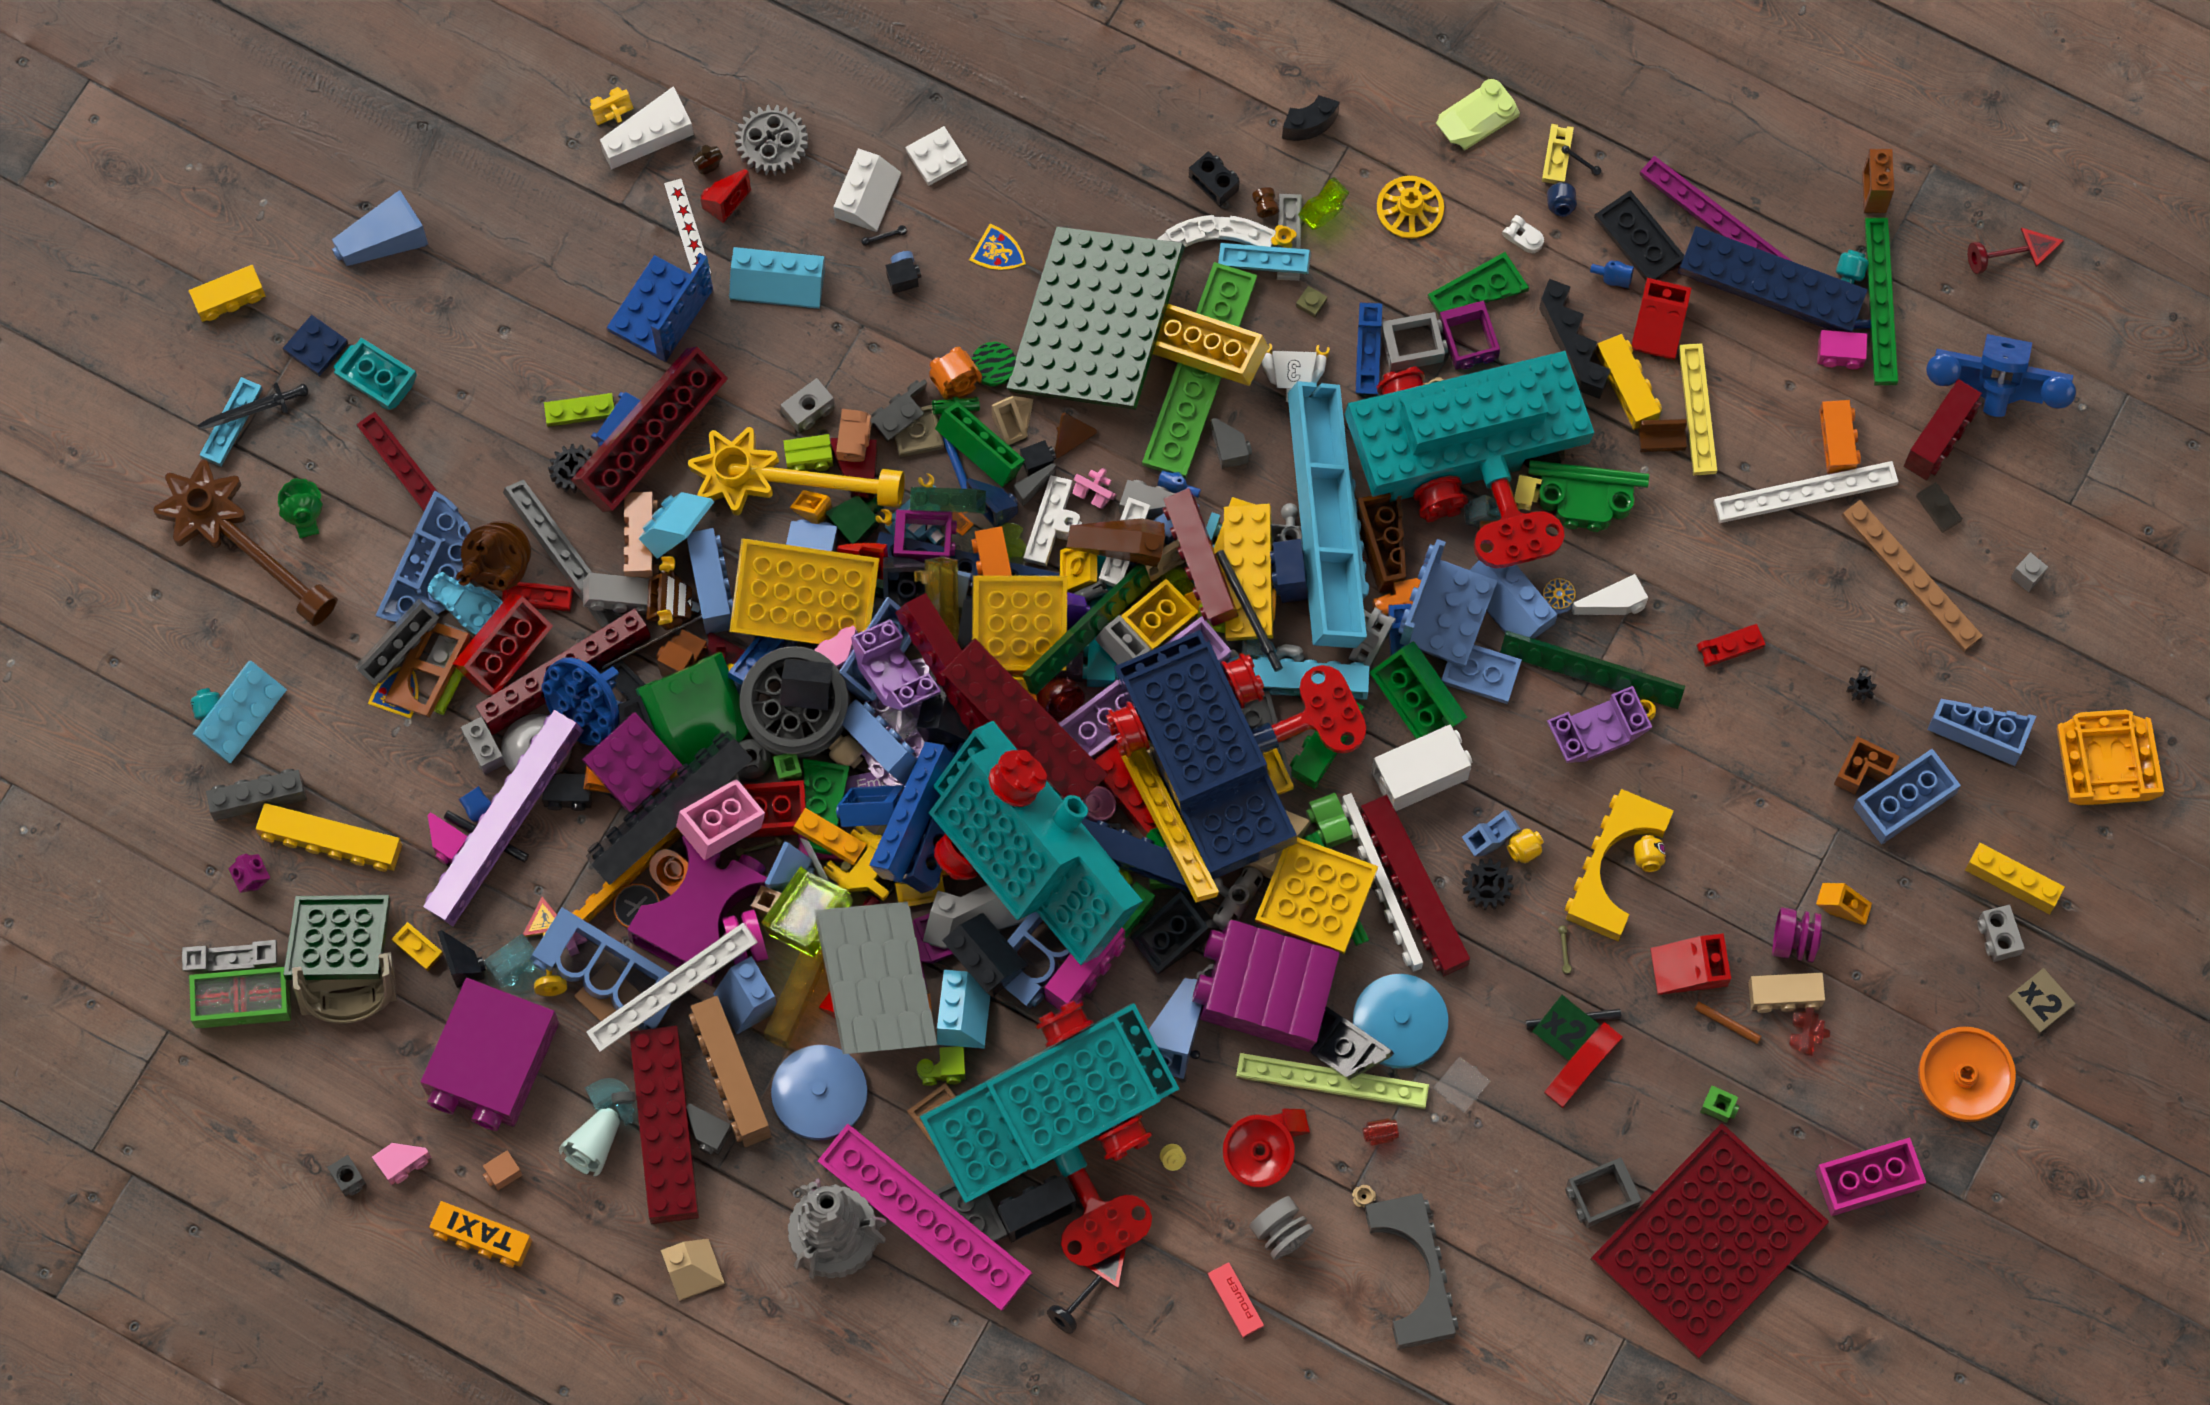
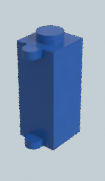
M620 392L618 395L620 400L598 433L593 432L591 438L597 441L598 447L605 442L641 400L627 392Z

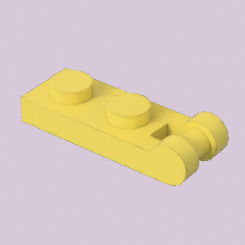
M1551 124L1542 182L1553 184L1565 182L1569 154L1562 153L1561 148L1564 145L1571 147L1574 127L1567 126V128H1561L1557 124ZM1556 136L1565 137V140L1556 139Z

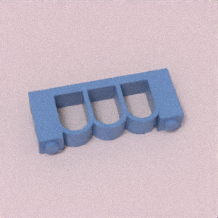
M563 907L530 958L534 961L533 965L542 971L547 969L551 972L554 967L557 974L569 982L583 979V986L590 996L597 999L611 997V1002L616 1011L624 1006L618 998V989L632 967L656 980V983L670 974V972ZM577 932L597 944L599 948L583 971L571 973L563 968L560 956L574 933ZM605 949L628 963V965L612 988L599 990L591 984L589 973ZM671 1003L636 1028L639 1030L656 1028Z
M1037 912L1028 915L1007 940L1017 952L1026 940L1029 939L1046 953L1050 960V968L1043 977L1031 978L1024 972H1021L1004 987L1029 1008L1033 1005L1036 1007L1044 998L1043 993L1045 990L1041 986L1047 985L1058 971L1059 964L1057 960H1066L1071 954L1067 949L1062 952H1052L1031 936L1043 921Z

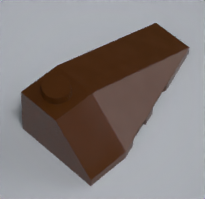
M1140 518L1070 525L1066 548L1157 567L1162 557L1165 523Z

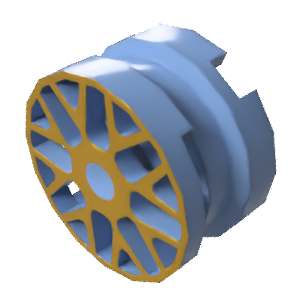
M1556 578L1546 584L1543 590V597L1557 614H1561L1572 609L1575 602V589L1569 581Z

